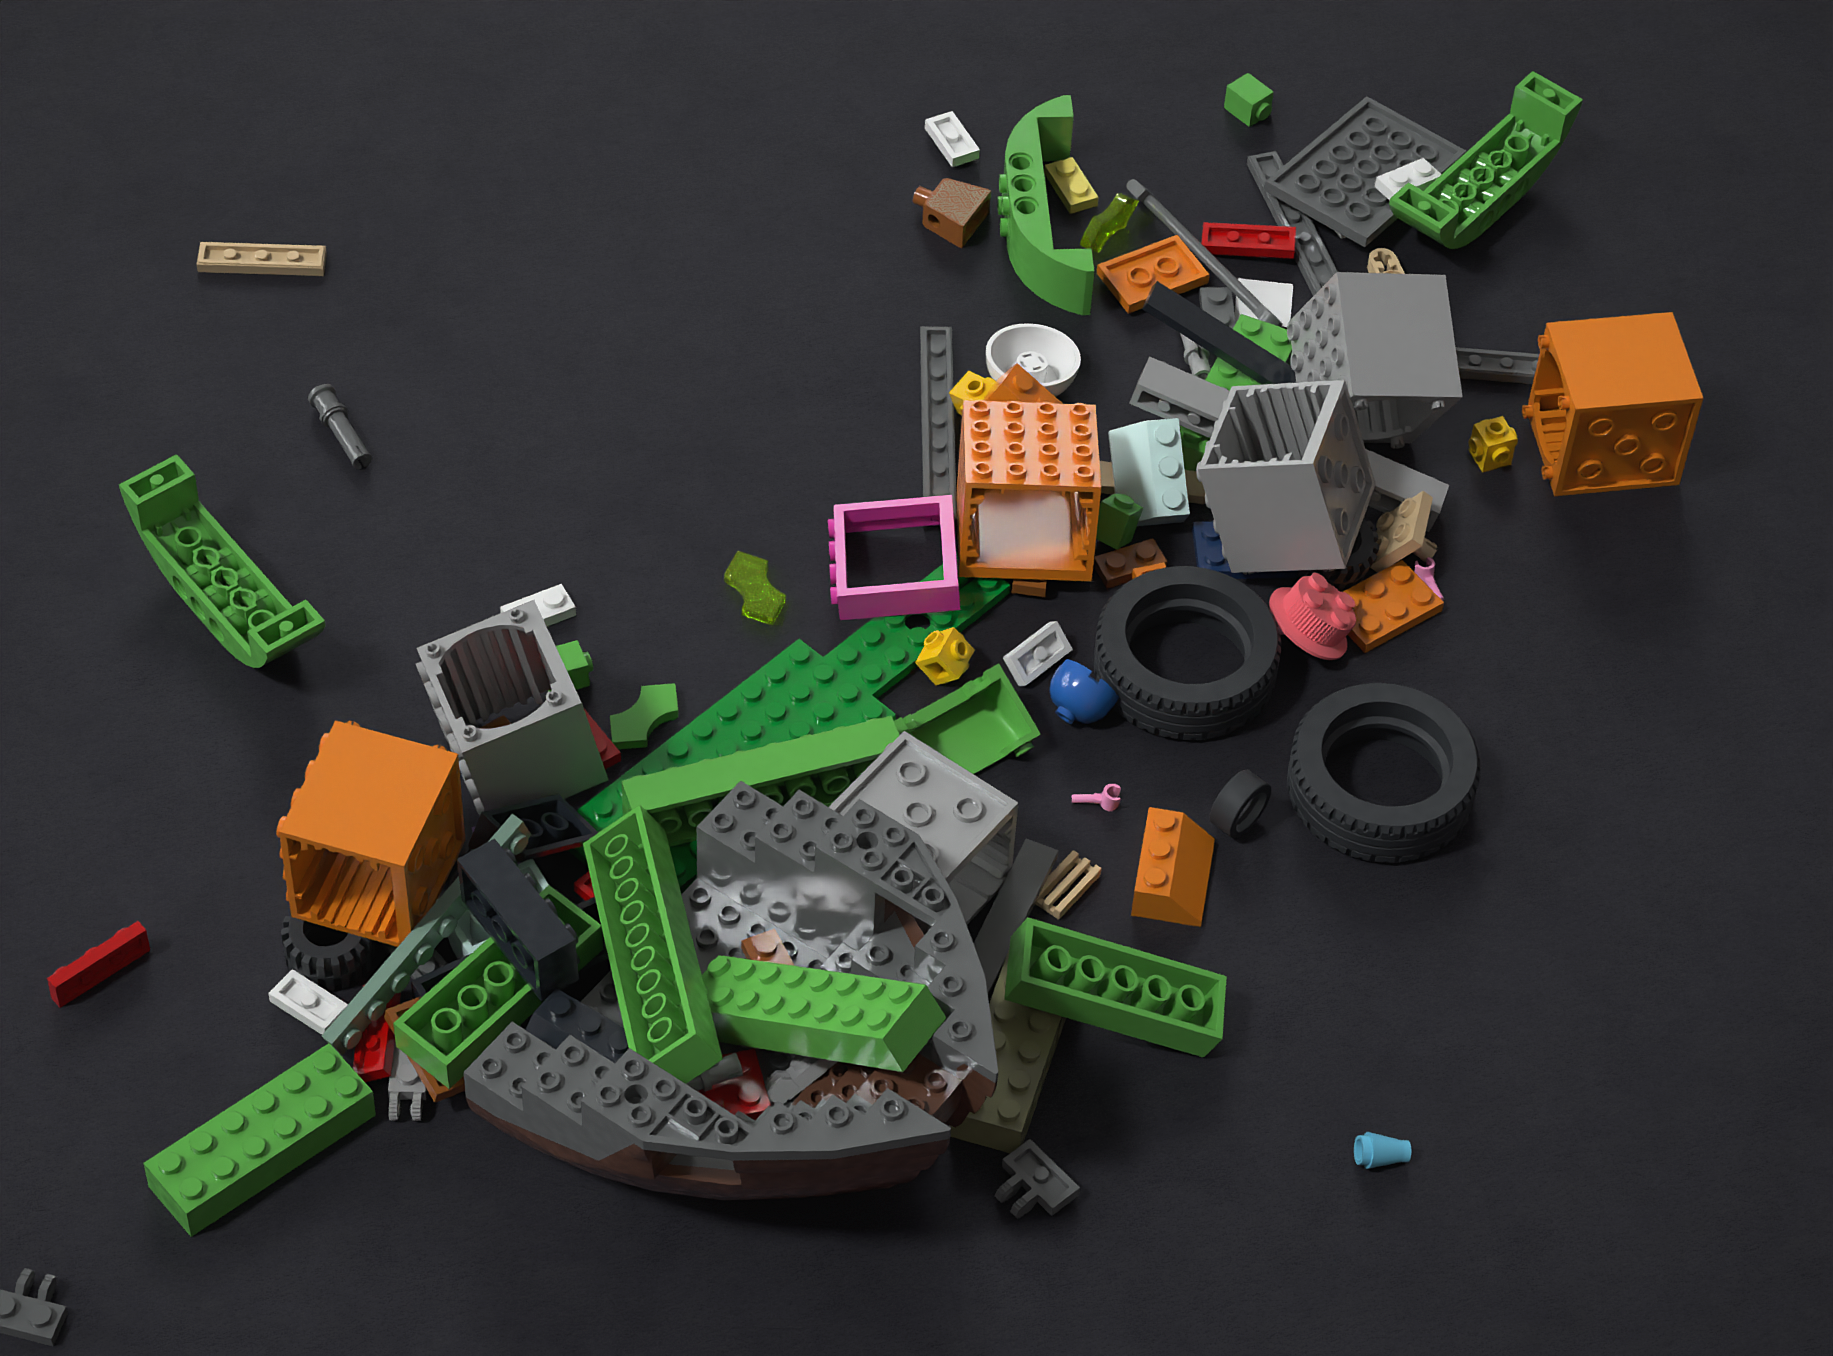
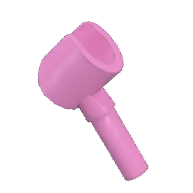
M1428 557L1426 559V567L1420 566L1418 561H1415L1414 572L1443 601L1444 597L1434 579V560Z
M1108 784L1104 787L1102 793L1072 795V803L1100 804L1104 810L1114 811L1121 801V798H1118L1121 787L1116 784Z

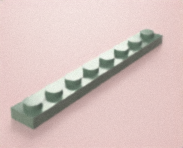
M511 814L489 841L495 838L503 849L508 848L513 855H517L526 847L531 833L522 820ZM459 876L323 1033L322 1037L324 1040L330 1043L340 1055L343 1056L348 1049H352L358 1044L362 1037V1032L372 1021H376L382 1016L386 1009V1004L396 993H400L406 988L410 981V976L420 965H424L430 960L434 953V948L443 938L453 933L457 927L458 920L469 910L462 902Z

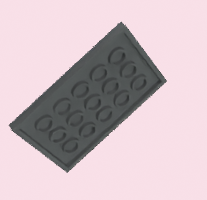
M1366 96L1267 179L1264 191L1366 247L1398 219L1390 210V200L1375 187L1376 177L1422 158L1443 174L1466 153V150Z

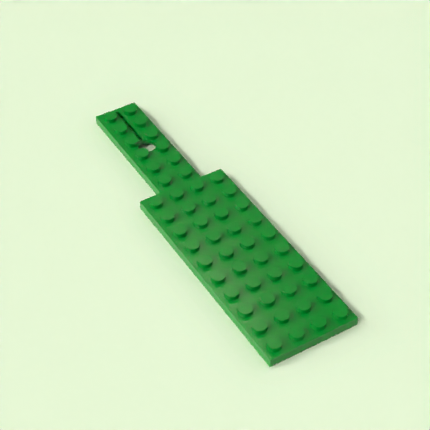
M943 564L920 582L944 580ZM958 572L960 610L874 617L824 657L801 639L796 640L579 808L577 812L596 831L600 832L623 816V780L637 775H648L664 771L670 767H681L697 763L703 759H714L730 755L737 751L764 747L774 742L780 743L793 740L807 734L822 733L840 726L855 725L873 718L879 719L892 716L893 721H895L896 714L877 700V698L918 667L915 662L925 646L924 641L927 636L936 630L943 631L955 627L961 633L1010 594L1011 585L1002 578L959 577ZM911 615H923L929 619L931 624L927 629L922 627L909 629L905 625V620ZM697 840L670 847L681 894L697 879ZM584 846L567 850L588 867Z

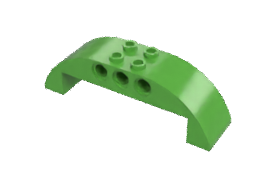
M1532 71L1515 86L1510 114L1424 191L1409 182L1390 198L1389 206L1391 212L1398 219L1449 249H1458L1466 246L1494 224L1540 178L1567 137L1581 108L1583 99Z
M1063 95L1051 99L1027 113L1017 123L1008 138L1005 151L1004 174H999V192L1002 193V196L997 198L998 215H1003L1004 217L1000 218V236L1006 237L1011 264L1016 274L1031 291L1050 304L1066 311L1080 315H1090L1094 280L1092 250L1053 248L1043 161H1060L1070 158L1074 116L1071 95Z
M177 454L119 484L132 521L163 575L209 631L236 659L247 666L260 668L317 637L324 631L326 626L325 620L310 603L304 600L292 607L199 502L195 474Z

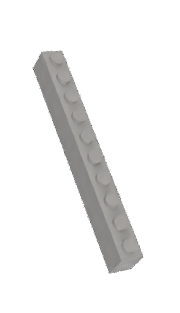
M1149 356L1129 403L1165 419L1179 418V425L1211 438L1214 431V423L1219 419L1223 401L1227 399L1230 391ZM1365 449L1376 483L1368 506L1384 513L1390 512L1400 506L1405 499L1412 498L1425 491L1433 497L1426 531L1429 532L1440 514L1449 485Z

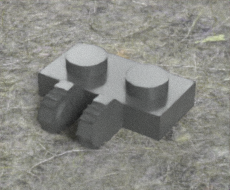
M1029 1139L1003 1158L1002 1168L1011 1178L1001 1185L994 1195L1001 1203H1005L1023 1187L1027 1193L1018 1199L1010 1210L1017 1219L1031 1211L1037 1202L1053 1216L1079 1196L1080 1187Z
M24 1268L17 1280L15 1293L0 1289V1333L54 1346L68 1315L66 1306L50 1302L56 1289L57 1277L50 1274L45 1275L39 1287L37 1299L28 1297L35 1280V1271Z

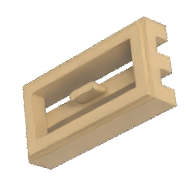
M1073 850L1048 876L1035 904L1057 919H1060L1099 878L1102 868L1098 865L1092 867L1090 860L1085 857L1081 860L1079 853ZM1073 867H1075V868L1066 876V878H1065V879L1049 894V896L1044 900L1043 898L1059 883V881H1060ZM1084 872L1086 876L1056 907L1053 906L1054 902Z

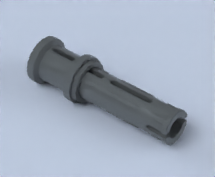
M322 384L315 387L309 393L308 401L320 413L319 419L321 423L331 428L355 469H362L358 461L359 459L364 467L368 466L372 461V456L347 419L348 410L336 398L335 388L331 384Z

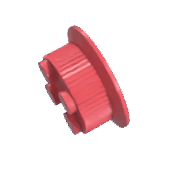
M1318 573L1300 578L1292 588L1281 587L1271 594L1269 599L1270 611L1273 613L1279 628L1293 643L1305 652L1324 660H1337L1345 654L1347 650L1346 635L1355 627L1357 621L1353 611L1355 602L1350 595L1338 591L1337 588L1329 584Z

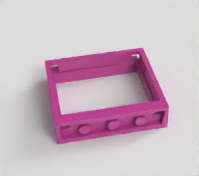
M952 495L834 505V519H828L829 538H835V541H829L830 561H836V564H830L831 584H836L837 587H830L831 603L838 604L840 620L960 610ZM941 525L944 580L848 588L846 533Z

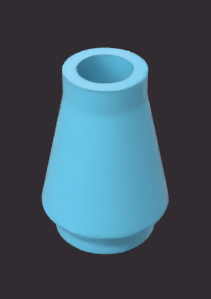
M1366 1132L1364 1135H1358L1355 1139V1162L1357 1165H1364L1366 1169L1409 1162L1411 1158V1144L1409 1140H1399Z

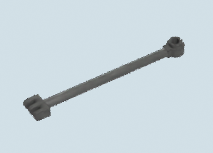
M1135 179L1128 181L1127 189L1175 235H1178L1185 245L1253 312L1258 320L1279 327L1283 325L1147 188Z

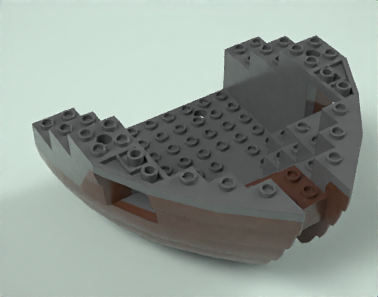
M742 781L697 826V879L681 894L701 975L707 970L709 963L719 955L747 959L741 949V940L775 928L795 966L926 984L946 1019L904 1072L838 1061L803 1091H800L791 1100L788 1099L787 1103L782 1104L777 1101L774 1104L769 1098L770 1105L755 1121L739 1110L733 1115L630 1048L616 1063H613L572 1035H569L557 1049H554L514 1022H511L464 1071L466 1099L470 1109L502 1132L531 1148L594 1175L650 1191L723 1201L810 1198L891 1188L896 1184L909 1183L916 1179L921 1170L930 1168L939 1154L946 1152L951 1137V1128L947 1125L950 1124L955 1128L961 1125L969 1112L975 1114L982 1107L987 1096L990 1098L993 1096L999 1073L985 974L957 898L920 835L860 799L842 816L801 790H798L782 806ZM913 916L931 926L925 935ZM610 970L581 1003L624 1028L612 971ZM719 1042L722 1055L749 1050L741 1045ZM766 1049L756 1051L764 1083L767 1077L770 1078L774 1071H786L791 1066L790 1063L796 1054Z

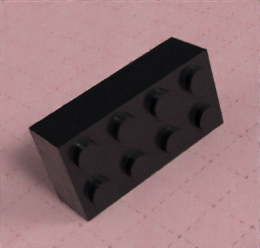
M494 838L458 858L457 864L462 902L540 1001L545 1000L556 988L562 990L578 981L577 964L580 963V959L576 952L578 937L570 924L564 925L558 918L557 910L550 899H543L540 896L535 881L530 874H523L520 871L513 853L508 848L503 849Z

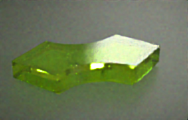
M1117 193L1112 203L1104 212L1093 216L1080 241V245L1100 253L1107 240L1116 231L1122 228L1125 229L1139 201L1131 196Z
M737 551L724 574V581L736 588L742 595L744 600L742 606L743 616L773 625L786 602V594L776 590L769 583L766 577L768 560Z

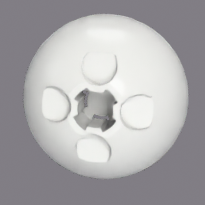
M1016 324L1005 327L992 335L986 346V364L992 379L997 381L998 378L1018 363L1055 397L1064 392L1073 382L1081 361L1079 349L1068 336L1056 329L1039 324Z

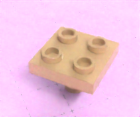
M1422 491L1412 498L1405 499L1394 510L1381 515L1376 524L1379 537L1376 543L1380 544L1379 551L1376 554V560L1370 567L1371 569L1379 573L1410 553H1414L1423 562H1426L1428 557L1432 558L1434 556L1437 545L1424 537L1433 500L1432 496Z

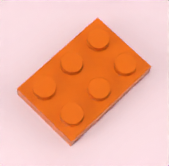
M1178 235L1097 265V275L1128 314L1143 308L1152 286L1157 281L1177 294L1205 285L1209 281V273Z
M1403 560L1343 591L1350 595L1355 602L1353 611L1357 620L1355 627L1347 635L1364 653L1441 612L1444 602Z

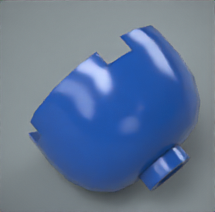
M1066 659L1058 667L1051 679L1050 696L1052 702L1058 707L1055 713L1069 724H1072L1074 720L1082 724H1090L1104 719L1114 708L1119 698L1118 695L1102 678L1098 682L1091 677L1092 671L1087 667Z

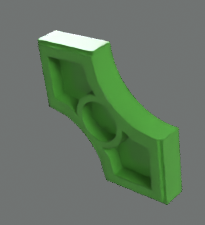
M676 685L641 686L640 697L630 709L619 714L610 715L612 743L617 749L647 747L648 738L658 725L678 718Z

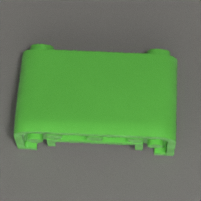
M1000 664L983 672L984 675L982 677L967 682L961 688L916 713L909 714L903 719L900 717L894 721L899 735L904 731L973 775L1013 752L1016 757H1019L1034 748L1031 741L1036 739L1041 733Z

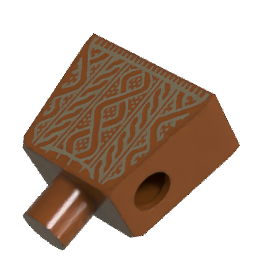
M949 178L942 179L934 191L919 186L913 196V203L923 207L924 227L960 248H963L990 213L991 190Z

